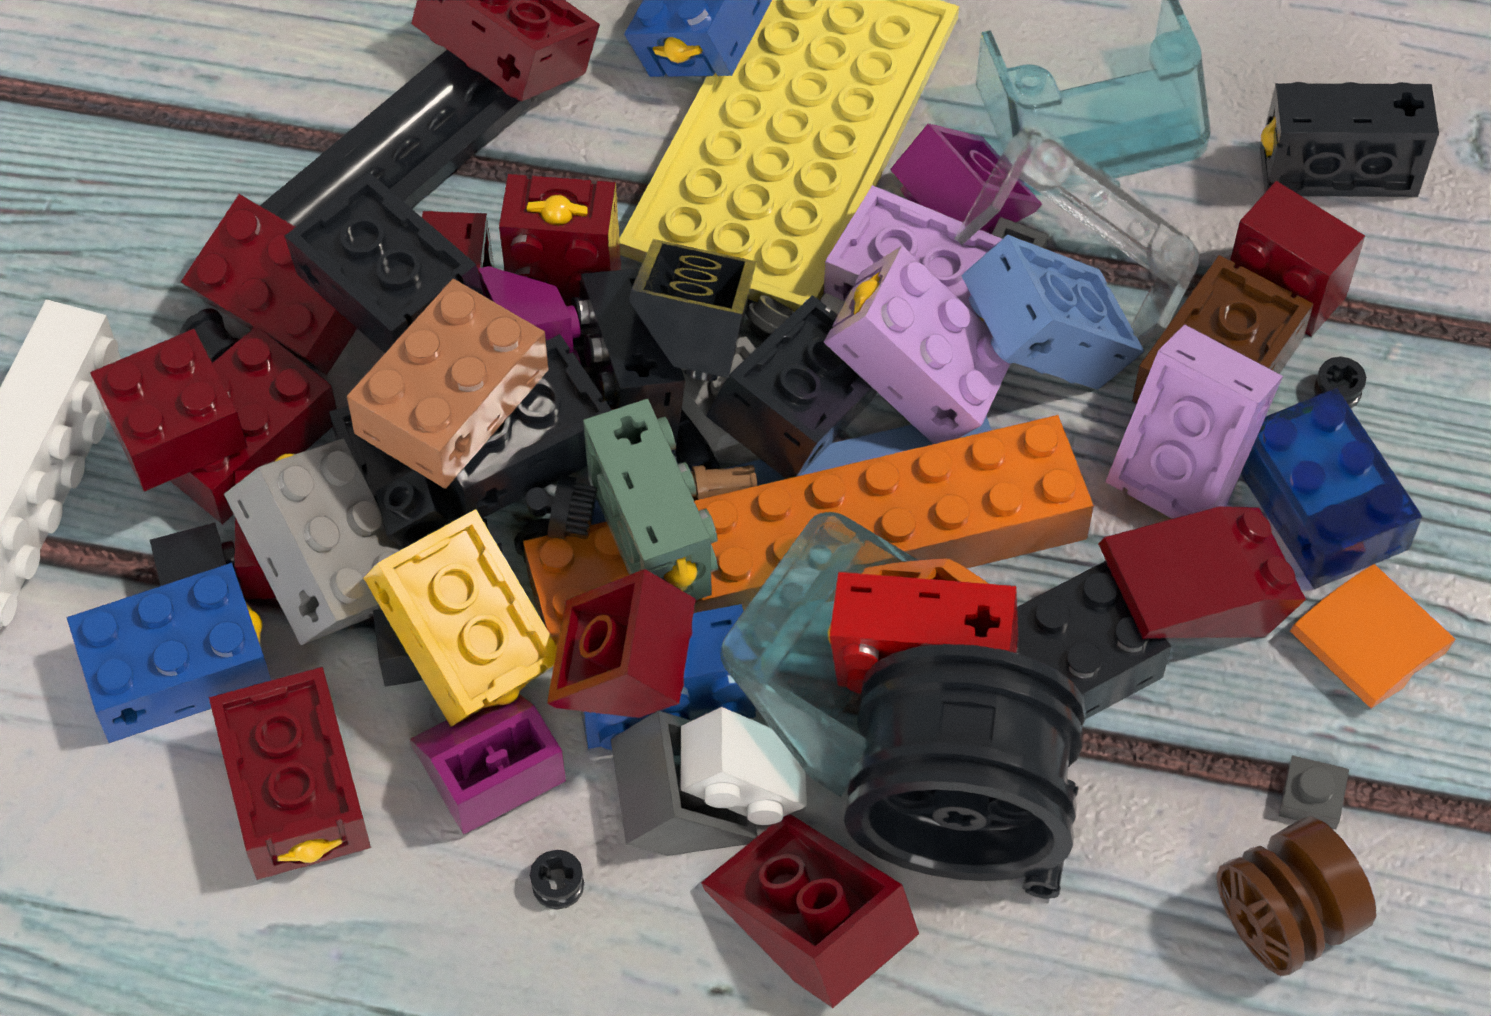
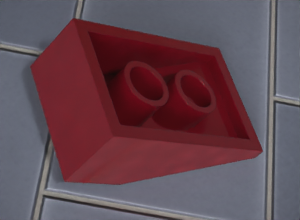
M1218 506L1104 537L1098 543L1143 638L1266 637L1306 600L1295 579L1293 568L1286 561L1271 532V525L1263 516L1259 507Z
M792 814L783 816L780 822L772 824L701 882L704 890L795 983L831 1008L838 1005L919 935L903 884Z

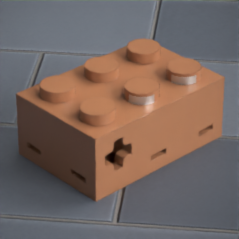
M452 279L347 395L354 434L446 489L549 370L545 331L457 280Z

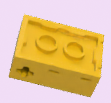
M476 509L378 562L363 578L450 727L483 708L494 705H508L514 702L528 682L554 667L557 645Z

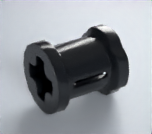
M212 308L203 309L197 314L190 316L179 332L180 335L195 329L212 363L240 340L233 338L224 328L223 317L217 310Z

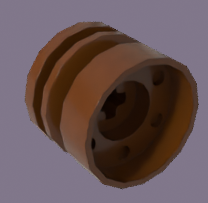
M1313 816L1301 818L1272 835L1267 849L1262 846L1251 847L1244 851L1242 857L1233 858L1219 866L1216 874L1220 898L1237 934L1250 952L1267 969L1279 976L1290 975L1302 968L1305 961H1314L1321 957L1325 943L1330 946L1341 945L1373 925L1377 917L1375 898L1370 883L1356 856L1329 825Z

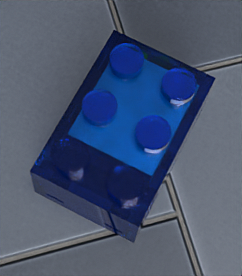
M1337 388L1266 416L1241 472V476L1313 589H1317L1409 550L1423 517Z

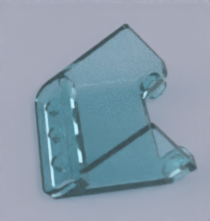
M824 512L814 516L808 522L728 632L720 649V659L724 668L807 775L815 782L841 797L848 787L851 771L861 761L869 741L837 721V718L855 693L847 687L838 686L832 648L827 637V631L832 621L838 572L861 574L868 567L916 561L917 559L850 518L835 512Z

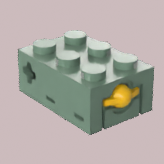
M645 399L584 419L588 480L591 486L597 487L596 499L629 575L646 569L696 600L712 595L711 572L718 570L716 556L711 543L717 542L715 525L707 509L698 511L692 498V496L696 495L695 482L687 463L677 464L671 451L676 449L675 439L666 417L657 419L649 400Z

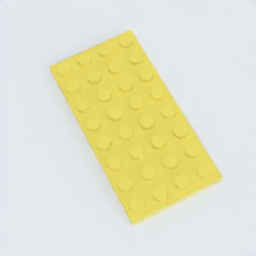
M772 0L733 75L717 76L715 73L714 76H707L619 238L620 255L643 263L652 240L657 239L756 261L749 294L750 300L758 302L762 295H766L789 307L794 312L812 295L821 300L824 294L825 261L872 185L877 186L958 20L959 6L941 0Z

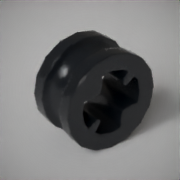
M1339 356L1326 360L1319 368L1318 377L1315 381L1314 393L1316 399L1323 406H1332L1336 411H1342V409L1345 411L1355 407L1360 401L1362 391L1366 385L1367 377L1362 366L1347 357ZM1343 379L1350 383L1349 387L1340 385L1338 388H1335L1331 385V381L1339 383Z
M551 850L537 857L531 866L530 879L533 894L538 902L545 907L558 910L568 908L576 903L583 894L585 885L581 863L575 855L564 850ZM563 869L565 878L572 879L571 882L564 879V888L551 889L549 880H545L543 877L551 879V870Z

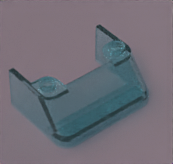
M1162 0L1155 39L1152 41L1149 51V61L1153 68L1152 70L1060 91L1052 74L1043 67L1026 64L1007 68L991 30L981 32L976 86L1010 168L1033 194H1051L1198 159L1206 152L1211 134L1201 48L1178 0Z

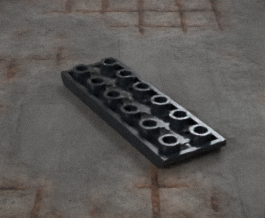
M445 50L260 206L296 227L367 172H370L412 208L532 105L531 99L529 98L521 102L517 98L507 95L500 86L480 72L469 68L463 60L449 50Z

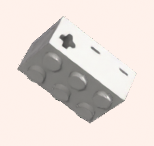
M344 438L296 455H281L275 462L255 469L224 494L301 646L373 617L374 610H381L363 578L378 562L401 549L397 543L387 537L380 508Z

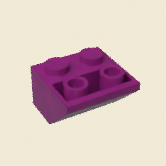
M521 694L518 695L514 702L508 705H494L483 708L452 727L445 720L409 739L412 748L463 835L566 781L562 749L535 705Z

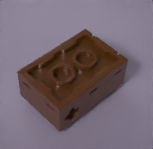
M1218 255L1139 365L1132 402L1137 404L1158 350L1183 325L1280 374L1304 338L1313 303L1298 295L1292 298V292L1242 266L1236 269L1234 268V262Z

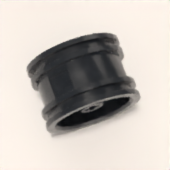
M957 644L920 646L899 651L877 661L865 673L857 718L860 736L866 742L864 758L851 771L847 791L848 800L844 812V823L847 832L859 846L876 857L905 869L926 875L973 881L1013 880L1034 876L1055 868L1068 858L1074 843L1073 823L1076 819L1077 811L1075 794L1067 785L1068 767L1078 759L1083 746L1082 726L1085 722L1086 713L1084 697L1071 680L1056 669L1030 657L1001 649Z

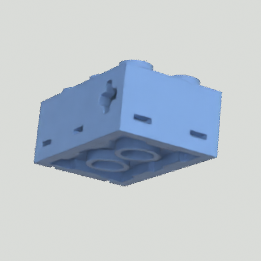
M1007 235L961 275L971 293L969 296L971 307L985 320L993 336L991 338V345L994 351L1007 363H1016L1034 369L1041 374L1047 373L1065 379L1072 384L1078 383L1099 390L1145 352L1138 338L1133 335L1134 331L1114 294L1106 286L1107 282L1100 269Z

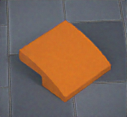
M1375 564L1361 571L1330 593L1302 616L1290 630L1302 644L1371 709L1402 690L1414 673L1445 655L1456 640Z

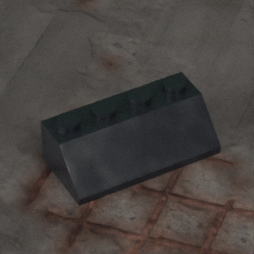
M657 239L652 240L631 289L629 302L674 367L685 369L687 376L702 381H715L718 376L729 378L745 318L756 261Z

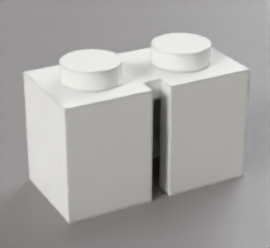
M720 707L681 726V791L704 799L705 803L709 806L728 808L731 811L744 815L754 824H776L783 819V816L807 807L806 744Z

